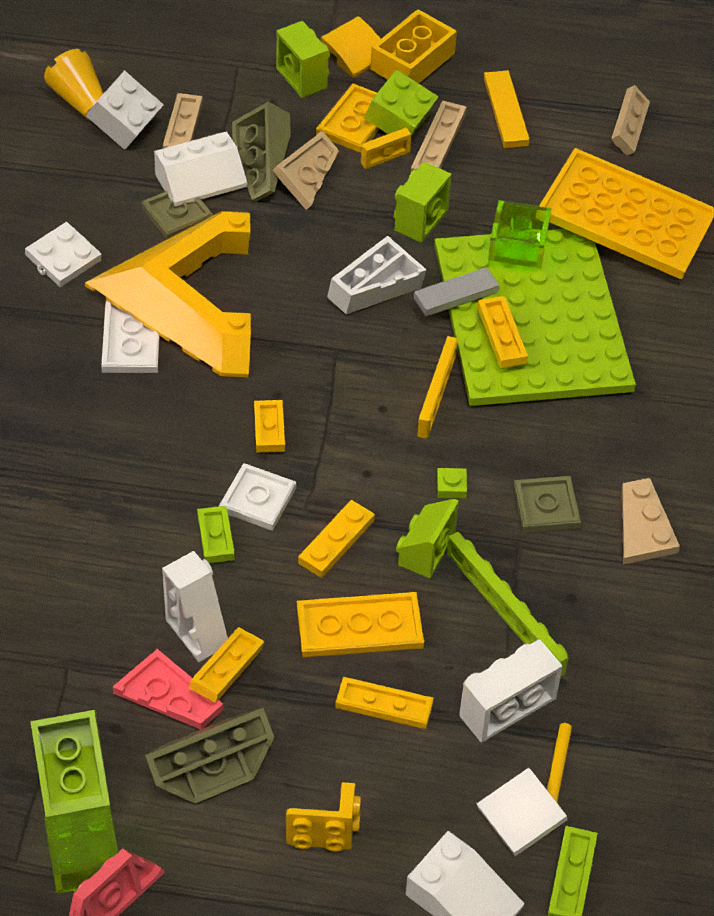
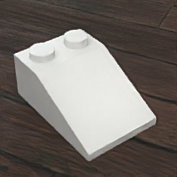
M449 831L407 877L405 895L433 916H516L524 907L522 900L479 854Z

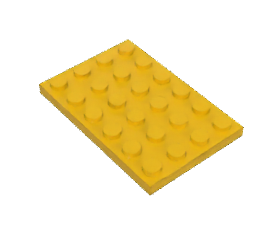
M574 148L539 205L535 216L682 280L714 220V207Z

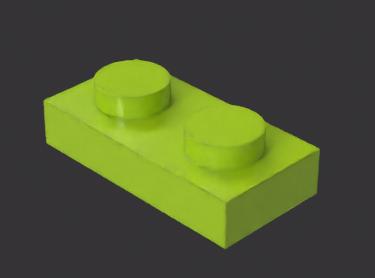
M227 506L197 509L204 559L208 563L235 560Z

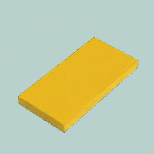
M417 592L297 601L302 658L424 648Z

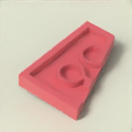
M158 649L112 687L113 694L200 730L223 711V703L218 700L214 703L189 689L192 677Z

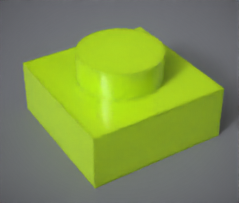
M437 468V498L466 499V469Z

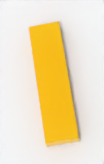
M509 71L485 72L484 82L503 147L529 146L530 139Z
M447 336L419 417L417 437L427 439L430 435L456 358L457 338Z

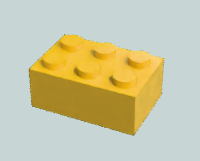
M417 9L371 47L370 69L386 79H389L397 69L419 84L455 54L457 31Z

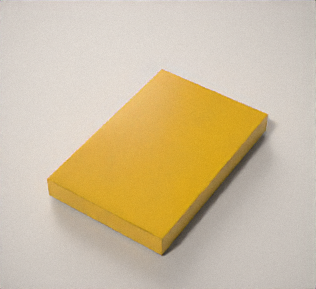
M353 83L316 128V135L323 131L332 142L361 153L362 144L370 141L380 129L364 119L369 105L377 93Z

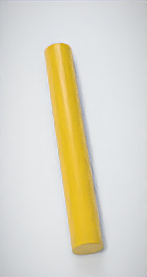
M561 723L559 726L547 786L548 793L556 803L558 801L572 726L568 723Z

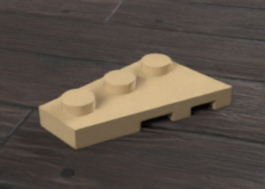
M321 131L279 163L272 171L307 210L312 205L314 197L320 189L322 181L339 150L325 133Z
M646 478L623 483L621 489L623 565L678 553L680 545L651 479Z

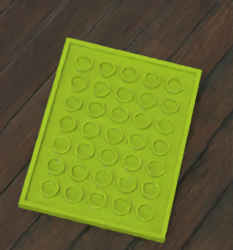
M566 229L435 239L434 247L442 282L487 267L499 284V292L448 309L454 338H457L458 341L457 352L469 406L634 392L635 380L594 241ZM505 296L528 354L527 364L500 368L477 308L478 300Z

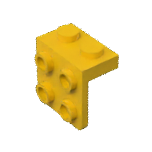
M342 782L339 811L287 809L286 843L299 849L322 847L330 851L351 850L353 832H359L361 796H355V783Z

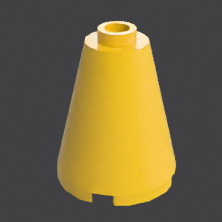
M80 49L69 50L54 59L56 64L52 68L50 66L46 68L44 79L50 88L86 119L90 120L86 115L103 95V91L87 52L84 51L83 53Z

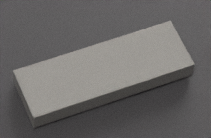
M486 267L414 291V299L425 316H429L499 292V284Z

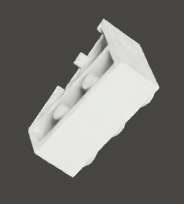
M193 551L163 567L162 572L166 621L196 660L200 662L213 655L228 637L212 578V568L205 559L201 560Z

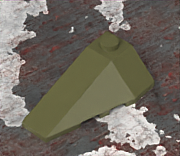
M270 102L261 105L232 122V140L237 146L241 163L246 173L247 187L254 202L274 193L278 177L272 170L284 160L291 135L290 113Z

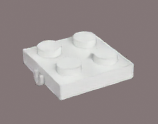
M65 222L25 248V255L37 265L39 273L41 275L46 274L59 287L67 284L102 260V254L68 222Z

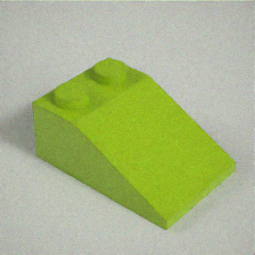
M95 710L30 721L46 818L110 806L102 745Z

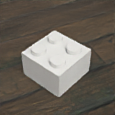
M124 70L98 99L86 117L122 148L126 149L164 104Z

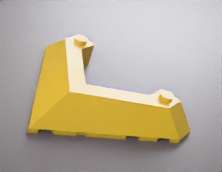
M221 211L85 282V287L91 291L97 290L105 295L106 301L121 311H126L133 315L135 320L143 323L144 326L153 332H158L159 336L168 342L170 340L174 341L182 347L183 352L198 362L203 360L212 366V371L219 376H249L251 314L222 312L180 277L183 275L187 277L202 267V263L210 257L215 258L221 253L248 255L250 213Z

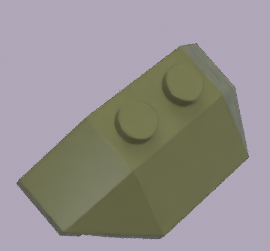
M259 708L225 719L168 742L147 753L144 757L155 786L192 803H198L253 780L275 737L264 708Z

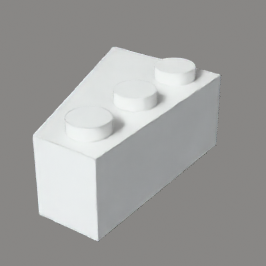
M387 236L331 279L327 298L345 314H349L421 289L426 269Z

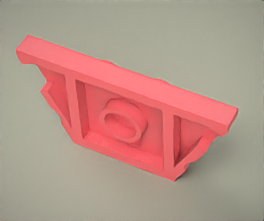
M122 849L114 857L109 858L103 867L90 879L82 882L78 890L73 893L69 916H119L155 883L165 871L156 863Z

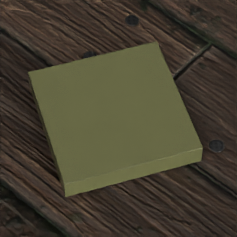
M167 191L141 202L142 209L166 239L213 216L212 212L200 198H195L194 202L187 204L182 202V205L175 207Z
M571 476L514 480L513 489L522 533L580 528L581 519Z

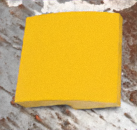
M359 16L321 37V42L326 44L329 51L337 57V65L352 78L371 68V47L380 40L375 31Z

